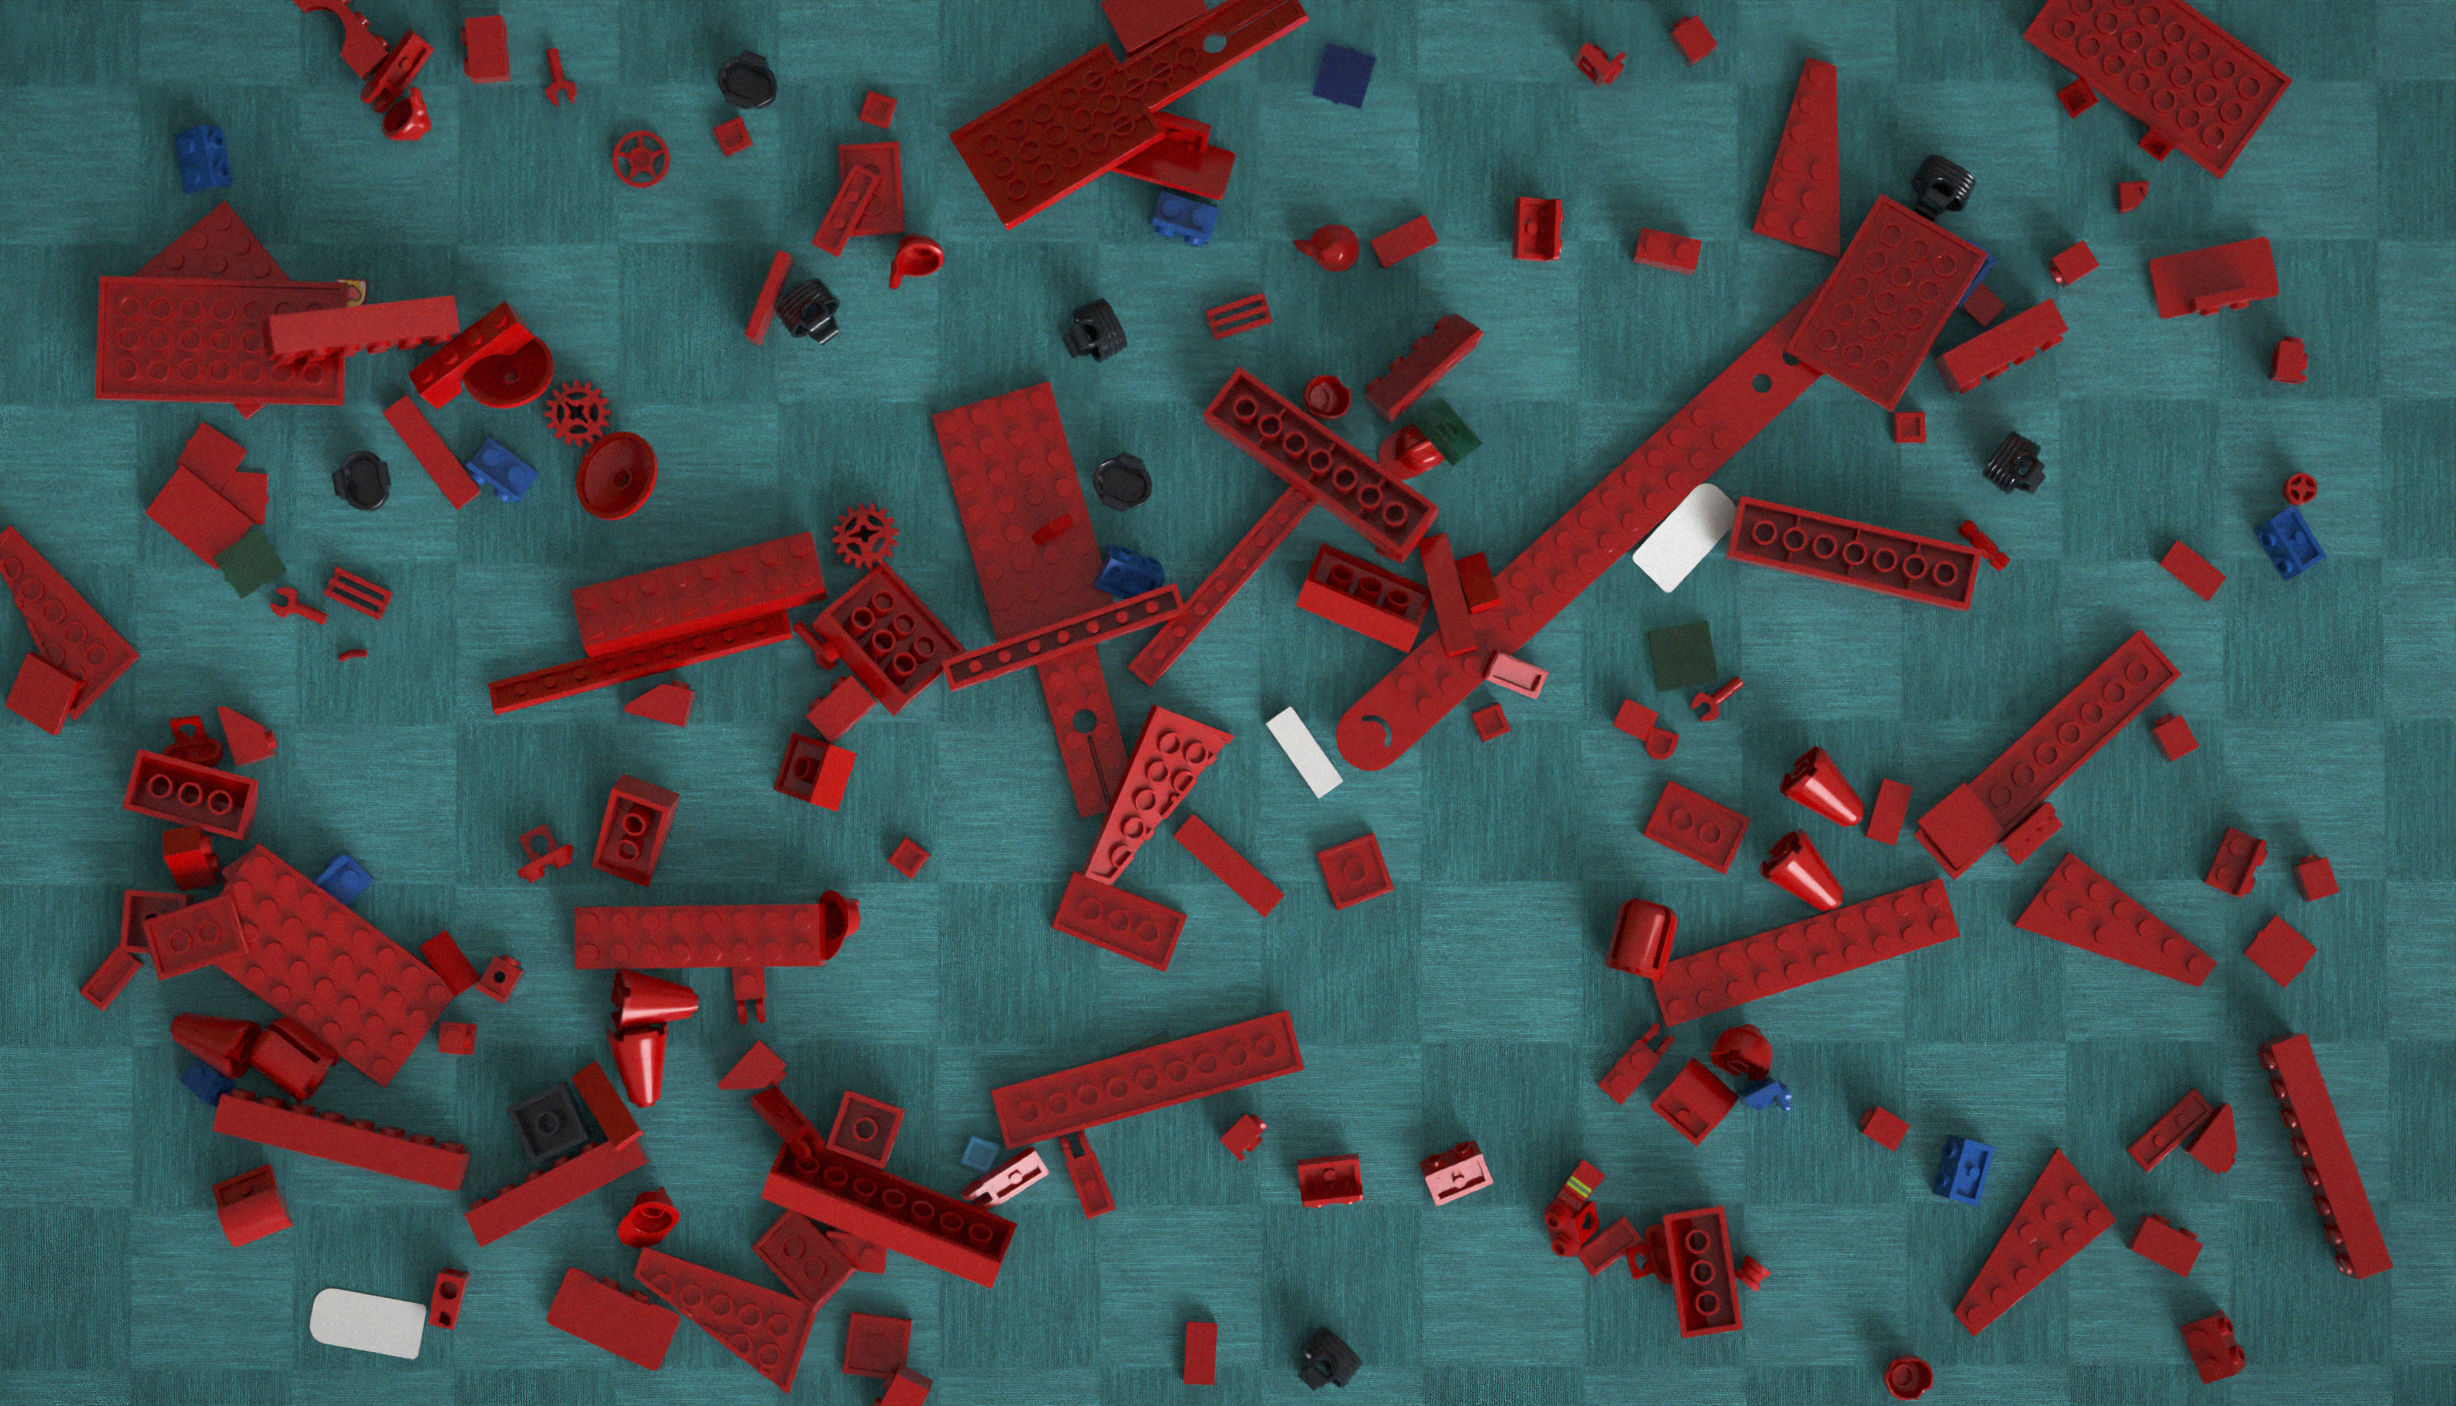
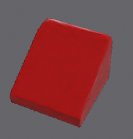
M1626 698L1613 722V726L1631 736L1646 741L1659 714Z

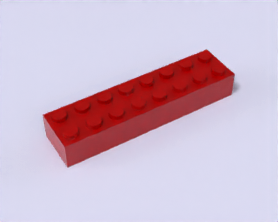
M1240 366L1202 414L1205 425L1400 563L1405 561L1438 517L1437 505Z
M1740 496L1737 499L1724 558L1966 612L1970 608L1982 550Z
M811 531L571 590L583 648L590 658L829 599L817 545Z
M825 904L575 907V969L826 966Z
M2292 1031L2258 1044L2260 1052H2257L2259 1063L2263 1070H2268L2271 1081H2268L2269 1090L2274 1099H2279L2282 1110H2279L2280 1119L2284 1127H2289L2293 1137V1139H2290L2292 1151L2296 1157L2300 1156L2304 1168L2300 1169L2305 1184L2307 1186L2311 1185L2315 1197L2311 1198L2316 1213L2323 1216L2326 1226H2323L2322 1230L2329 1244L2333 1243L2337 1255H2334L2333 1259L2339 1273L2344 1272V1275L2347 1277L2361 1280L2393 1268L2306 1033Z
M232 1089L230 1093L221 1094L212 1131L450 1191L463 1188L472 1153L471 1151L464 1150L465 1144L448 1140L439 1144L434 1142L435 1137L417 1133V1135L412 1134L411 1137L404 1135L405 1129L389 1125L382 1127V1129L375 1128L376 1122L362 1118L348 1121L345 1120V1114L330 1110L321 1114L316 1113V1107L303 1103L302 1105L298 1103L297 1105L292 1104V1106L285 1105L286 1099L268 1095V1097H262L261 1099L256 1098V1092L248 1089Z
M785 1141L783 1142L769 1171L761 1198L992 1289L1018 1223L828 1149H824L820 1153H814L810 1149L811 1156L805 1160H800L792 1152L790 1144H787Z

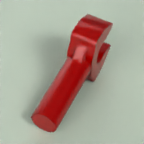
M558 48L546 50L553 80L551 86L545 89L547 98L556 107H559L557 93L559 90L565 89L567 90L570 102L574 103L578 92L577 86L574 82H569L565 79Z
M289 587L276 589V592L287 596L289 600L288 605L285 607L270 603V607L276 615L287 618L289 614L296 613L324 625L329 614L300 602L297 597V590Z
M802 621L797 622L793 626V630L815 652V662L820 668L830 671L838 665L835 659L840 657V655L829 640L822 643Z
M1736 676L1712 695L1699 692L1694 696L1690 709L1698 707L1701 703H1707L1710 710L1700 718V722L1713 721L1720 716L1718 712L1719 704L1742 688L1744 683Z

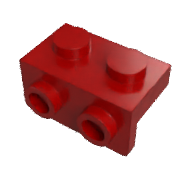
M1514 198L1512 259L1549 262L1559 259L1562 249L1560 227L1563 220L1561 199Z
M1358 1153L1297 1160L1303 1207L1320 1208L1326 1204H1352L1364 1199Z
M2222 1309L2214 1312L2211 1316L2185 1323L2180 1327L2204 1385L2237 1375L2246 1366L2245 1353L2242 1347L2237 1345L2233 1336V1324L2229 1317L2225 1316Z

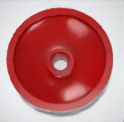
M535 336V338L512 355L495 354L477 361L466 371L462 379L468 393L479 403L493 408H514L533 401L546 390L553 378L554 360L546 343Z
M627 431L608 434L594 443L583 457L576 477L577 496L584 509L599 519L609 521L625 518L637 511L646 502L656 483L658 463L654 449L644 438Z

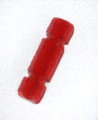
M1966 520L1958 528V532L1965 539L1968 538L1970 540L1969 543L1974 548L1982 550L1981 555L1986 560L1989 559L1991 561L1990 564L1997 571L2002 570L2009 563V557L2003 551L1999 552L1997 550L1999 547L1982 530L1979 532L1977 530L1978 527L1971 520Z

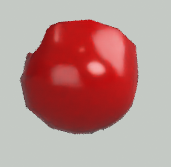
M1318 375L1307 382L1302 392L1305 410L1317 420H1335L1345 415L1351 406V390L1345 387L1336 376Z
M1905 1353L1896 1356L1888 1363L1884 1370L1883 1382L1892 1396L1900 1400H1918L1926 1390L1932 1388L1934 1373L1926 1361L1914 1354Z

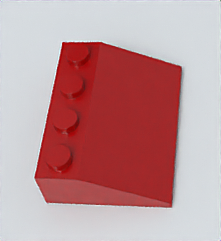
M1457 313L1451 318L1446 314L1433 326L1437 330L1428 339L1425 335L1420 337L1411 346L1414 352L1406 359L1401 355L1388 367L1391 372L1383 380L1378 376L1367 385L1365 389L1368 393L1364 399L1390 425L1479 345L1484 335L1480 328Z
M884 561L885 565L881 566L879 564L821 612L811 627L825 642L829 640L835 646L840 655L839 658L884 707L895 716L944 673L941 661L964 654L967 650Z

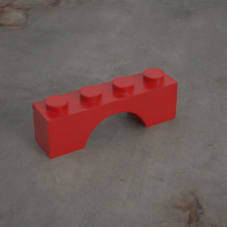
M293 0L305 14L324 10L335 13L341 18L345 27L346 37L340 55L365 82L380 69L390 54L387 50L391 46L379 33L373 36L369 32L367 27L371 25L370 22L359 10L354 14L348 8L347 4L351 2L350 0Z
M504 301L410 371L408 375L420 396L439 410L462 392V377L473 364L495 354L512 355L535 338L523 316Z

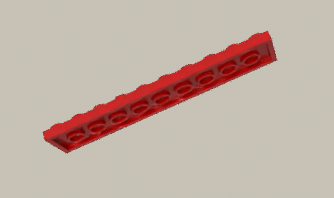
M2138 629L1967 784L2004 829L2000 834L1957 869L1952 866L1921 827L1912 836L1951 879L1956 880L2182 674L2141 629Z
M1941 877L1669 961L1662 981L1651 979L1665 1027H1670L1960 937Z
M1289 1010L997 1088L991 1090L1006 1149L1010 1150L1305 1069Z

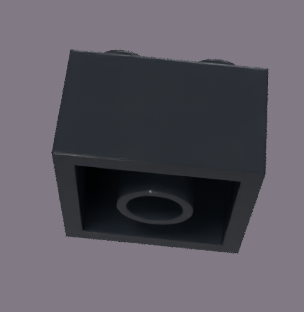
M567 1081L561 1082L506 1108L532 1165L593 1137Z

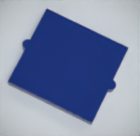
M1328 44L1313 96L1334 101L1335 105L1341 103L1361 109L1376 57L1355 52L1354 48L1348 50Z

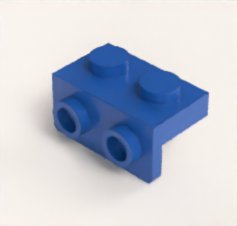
M200 125L174 134L185 194H196L214 187L232 186L225 139L220 126Z

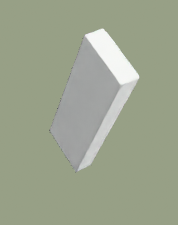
M1291 706L1266 723L1318 799L1343 782L1338 772Z

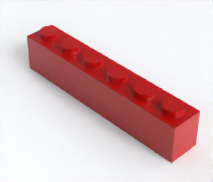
M639 1138L619 1152L613 1147L610 1140L601 1145L594 1141L580 1148L582 1155L572 1160L569 1155H566L552 1163L554 1169L544 1174L539 1169L525 1176L524 1178L527 1183L517 1188L514 1183H511L497 1191L499 1197L489 1202L484 1197L470 1204L469 1206L472 1211L464 1215L480 1247L650 1162Z

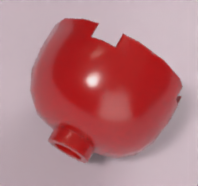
M1744 1024L1743 1027L1734 1026L1719 1034L1713 1044L1709 1057L1713 1056L1711 1062L1720 1070L1732 1076L1738 1077L1739 1071L1749 1074L1747 1080L1762 1081L1767 1078L1773 1058L1772 1046L1767 1038L1760 1033L1761 1030L1758 1027Z

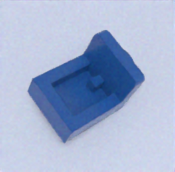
M198 1057L194 1059L180 1078V1081L198 1098L216 1107L219 1105L221 1094L230 1093L236 1085L234 1080L225 1077Z

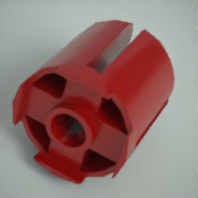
M1634 897L1624 900L1618 907L1604 966L1662 981L1678 926L1677 914L1671 907Z
M285 1016L273 1020L268 1025L267 1030H264L258 1036L250 1051L252 1067L301 1105L304 1099L308 1101L322 1086L323 1080L329 1072L327 1069L331 1064L336 1067L341 1057L295 1020Z

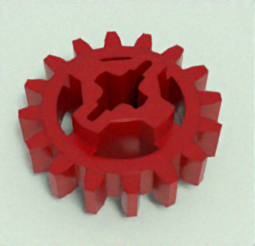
M579 380L574 381L573 388H570L567 383H563L564 391L562 393L557 390L552 391L556 397L555 401H546V404L552 407V411L544 413L545 417L552 419V422L547 427L550 430L557 428L554 437L558 440L566 436L565 444L568 446L571 445L573 440H576L579 448L583 446V440H587L593 445L595 443L593 436L597 434L603 438L605 435L601 428L603 426H611L605 420V416L613 415V412L604 407L610 403V400L608 398H599L603 393L600 388L592 392L591 382H587L584 388L581 387ZM574 394L587 395L581 400H571L569 396ZM596 404L598 407L597 422L593 420V409L596 407ZM569 405L579 410L583 409L582 413L585 415L584 417L588 420V423L579 418L572 420L575 414ZM560 406L564 408V418L561 423L559 421ZM580 427H585L589 430L581 434L570 433Z
M859 503L858 511L855 512L849 506L847 508L849 514L847 517L838 516L842 523L841 526H833L834 532L839 534V536L832 538V542L835 545H841L836 550L838 556L847 554L844 562L849 565L854 560L855 567L858 570L861 569L863 563H866L869 570H873V562L876 561L881 566L885 565L883 557L886 555L892 558L894 555L890 547H898L899 545L898 541L892 539L893 536L899 535L898 528H891L896 521L893 517L885 519L888 513L885 508L876 512L877 509L874 503H871L869 509H865L864 505ZM869 517L880 521L884 527L872 525ZM855 520H857V524L853 527V529L847 531L849 526ZM868 530L871 536L868 537V542L864 543L859 537L863 536V531ZM884 542L881 549L875 553L874 550L878 544ZM848 546H857L861 549L862 555L855 554Z

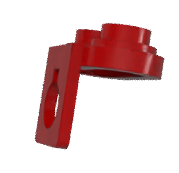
M200 715L170 719L169 724L176 743L167 746L161 755L207 767H214L219 763L224 753L222 745L217 739L208 738ZM184 724H191L197 730L194 731L193 736L188 737L187 733L180 731L179 727Z
M546 824L519 837L531 863L523 866L516 872L519 878L527 879L529 884L546 876L544 872L546 866L551 864L555 865L556 869H560L573 862L571 856L573 855L574 848L570 843L559 848ZM536 835H542L548 841V847L546 848L548 854L543 857L540 853L533 851L530 845L532 838Z
M1553 1200L1545 1207V1222L1551 1240V1248L1558 1256L1573 1257L1580 1250L1581 1245L1600 1227L1594 1201H1588L1575 1215L1572 1208L1561 1200ZM1589 1213L1590 1225L1587 1229L1582 1228L1585 1216Z
M1656 1223L1646 1229L1644 1234L1645 1242L1625 1250V1255L1634 1280L1654 1272L1660 1282L1673 1284L1663 1223ZM1637 1253L1640 1256H1645L1646 1262L1643 1263L1642 1270L1637 1267L1635 1262Z

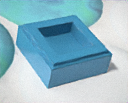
M971 1134L960 1163L988 1174L1000 1145Z

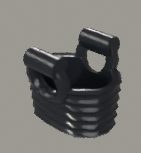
M745 49L740 57H734L723 64L719 70L717 82L721 92L724 94L725 102L745 110L752 109L753 107L760 109L771 105L777 95V81L766 61L767 57Z
M1933 154L1926 156L1923 164L1920 165V169L1917 170L1914 178L1911 179V185L1918 193L1916 207L1913 212L1934 223L1936 218L1942 215L1945 210L1956 212L1963 210L1967 200H1969L1971 190H1973V186L1976 184L1975 178L1969 171L1942 156ZM1925 197L1939 205V209L1936 210L1922 202L1923 198Z
M814 278L806 281L787 295L776 308V314L779 315V319L782 320L785 328L791 333V337L800 338L809 335L823 346L840 333L836 325V319L833 316L840 306V301L836 298V295L832 294L829 287L825 286L822 279ZM827 322H830V324L826 326L823 330H821L819 333H815V331H817Z
M1104 298L1089 302L1088 305L1084 304V306H1079V308L1073 310L1075 326L1071 327L1069 334L1062 338L1073 359L1091 354L1097 362H1103L1104 359H1108L1113 354H1117L1118 351L1127 348L1128 342L1124 330L1110 304Z
M2012 431L1989 460L1982 476L1990 480L1991 484H1995L1996 488L1999 487L2000 491H2004L2006 495H2009L2015 488L2027 491L2033 495L2046 477L2042 472L2046 466L2037 458L2041 445H2037L2036 442H2032L2026 436L2023 437L2016 431ZM2029 467L2024 476L2018 473L2021 468Z
M356 451L349 454L341 464L340 469L331 473L335 495L343 500H347L351 506L358 510L375 511L383 507L389 497L391 480L387 462L381 461L378 456L369 451Z
M1121 452L1116 458H1110L1100 463L1094 472L1093 484L1104 506L1123 513L1130 508H1136L1145 504L1151 495L1153 483L1149 473L1145 470L1143 460Z
M1320 1326V1329L1316 1330V1333L1312 1334V1337L1308 1338V1341L1300 1346V1352L1306 1360L1303 1362L1301 1371L1297 1376L1313 1391L1318 1387L1322 1388L1330 1382L1343 1389L1348 1384V1381L1352 1380V1376L1355 1375V1372L1359 1370L1363 1363L1359 1356L1328 1328ZM1316 1362L1324 1365L1325 1374L1315 1366Z

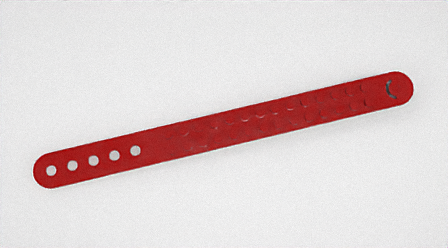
M1829 277L1499 573L1493 580L1502 604L1472 614L1469 603H1466L1478 649L1448 657L1441 630L1438 628L1342 716L1336 730V743L1340 754L1351 766L1364 771H1377L1395 762L1485 680L1481 675L1493 649L1512 656L1673 511L1697 486L1704 483L1823 375L1822 372L1802 361L1794 366L1788 365L1784 362L1782 355ZM1763 374L1770 379L1771 387L1769 391L1759 393L1754 390L1752 380L1756 375ZM1374 715L1387 722L1392 733V741L1389 747L1384 745L1386 732L1382 725L1375 721L1363 722V716Z

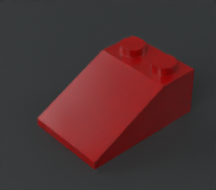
M623 774L611 789L591 867L649 887L674 821L681 794Z

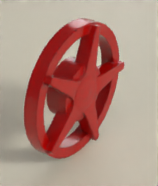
M642 130L631 132L621 138L614 149V170L623 182L632 187H652L658 184L669 170V149L665 142L652 132ZM638 136V147L634 148L630 153L620 152L622 146L628 140ZM643 136L655 139L663 149L651 152L645 148ZM665 154L664 167L661 173L657 175L652 168L654 159ZM618 156L629 160L632 170L628 178L622 174L619 168ZM647 171L655 178L645 183L632 181L638 172Z

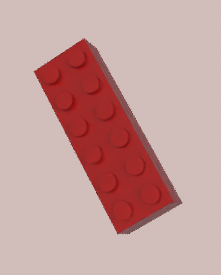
M454 295L268 316L261 324L266 361L275 360V365L294 363V360L298 359V357H306V361H319L333 353H337V358L352 357L356 355V352H360V350H367L368 354H379L386 352V349L393 346H398V351L416 349L417 345L422 343H428L429 347H440L452 341V338L460 332Z

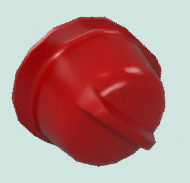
M1421 420L1414 422L1391 434L1383 441L1379 448L1378 459L1380 466L1400 480L1414 478L1437 466L1445 459L1449 452L1448 435L1442 426L1434 421Z
M835 890L824 892L818 904H825L826 960L836 956L844 939L856 933L860 926V912L858 910L860 901L855 898L843 897Z
M660 1186L655 1191H645L636 1196L631 1210L617 1228L618 1237L624 1244L635 1248L651 1247L663 1240L678 1223L680 1213L673 1206V1201L666 1194L664 1187Z

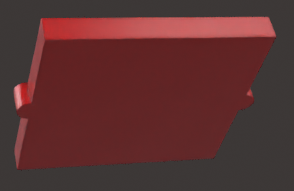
M202 421L191 440L188 439L186 441L187 446L175 464L179 467L180 465L187 466L220 493L231 475L237 473L236 469L248 450Z
M246 472L232 474L220 494L255 521L254 524L265 525L266 503L270 501L269 497H267L269 474Z
M2275 915L2262 931L2256 932L2257 937L2243 954L2280 986L2286 988L2298 972L2304 971L2303 966L2315 954L2317 949L2279 916Z

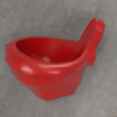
M409 87L410 96L403 98L393 105L385 115L381 131L386 138L396 141H418L432 127L426 103L422 99V94L418 87Z
M1341 224L1324 225L1317 229L1309 240L1296 239L1292 242L1298 251L1310 256L1318 266L1331 272L1346 271L1357 260L1360 248L1358 238L1354 232Z
M911 233L905 236L898 243L895 258L890 262L889 288L898 289L903 275L922 277L936 272L944 264L945 253L943 248L931 237Z

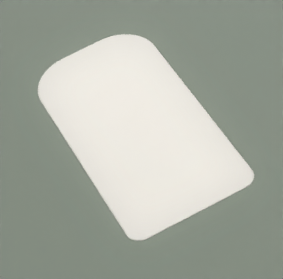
M1713 484L1697 486L1633 554V561L1665 592L1673 591L1729 531L1736 508L1734 503Z
M325 1289L314 1300L310 1319V1331L313 1337L321 1343L415 1359L419 1353L426 1307L423 1304L346 1290Z

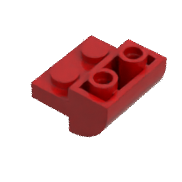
M1692 1056L1651 1103L1650 1107L1697 1147L1729 1113L1737 1102L1739 1095Z
M270 1164L212 1186L218 1206L216 1212L228 1240L235 1248L293 1226L286 1200L281 1195L273 1166Z

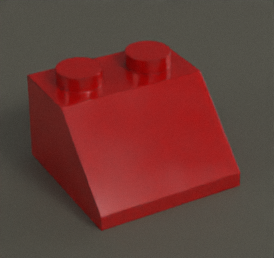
M792 732L773 790L837 812L857 753Z

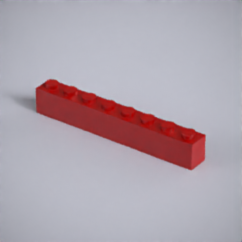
M1173 583L943 660L941 663L950 690L955 692L1185 615L1186 611L1177 584Z

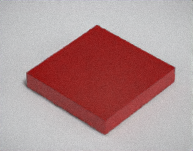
M28 652L5 707L51 735H59L82 681L35 652Z
M1965 782L1916 821L1955 869L1960 867L2004 830Z
M1374 832L1316 853L1337 911L1395 890Z
M851 1311L842 1373L886 1379L890 1371L896 1373L900 1364L906 1366L913 1319Z

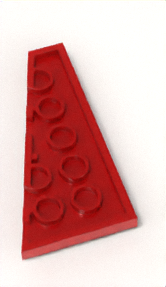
M1807 57L1752 233L1839 260L1837 72L1835 65Z
M10 525L0 534V572L14 596L13 599L18 609L21 610L25 618L26 625L41 656L82 681L69 711L72 719L76 721L141 655L14 526Z
M1152 704L1081 870V874L1111 886L1134 859V853L1145 840L1148 841L1155 833L1153 830L1163 818H1168L1197 783L1196 778L1207 765H1212L1217 759L1216 754L1225 743L1229 744L1235 736Z
M2070 852L2065 854L2013 924L2015 927L2195 987L2202 985L2217 964L2215 960Z
M2056 1148L2051 1155L2048 1164L2039 1174L2031 1191L2020 1204L2000 1236L1995 1248L1988 1255L1983 1267L1974 1281L1972 1280L1953 1311L1973 1337L2117 1221L2059 1148Z
M644 1246L633 1276L789 1395L817 1313H812L799 1298Z

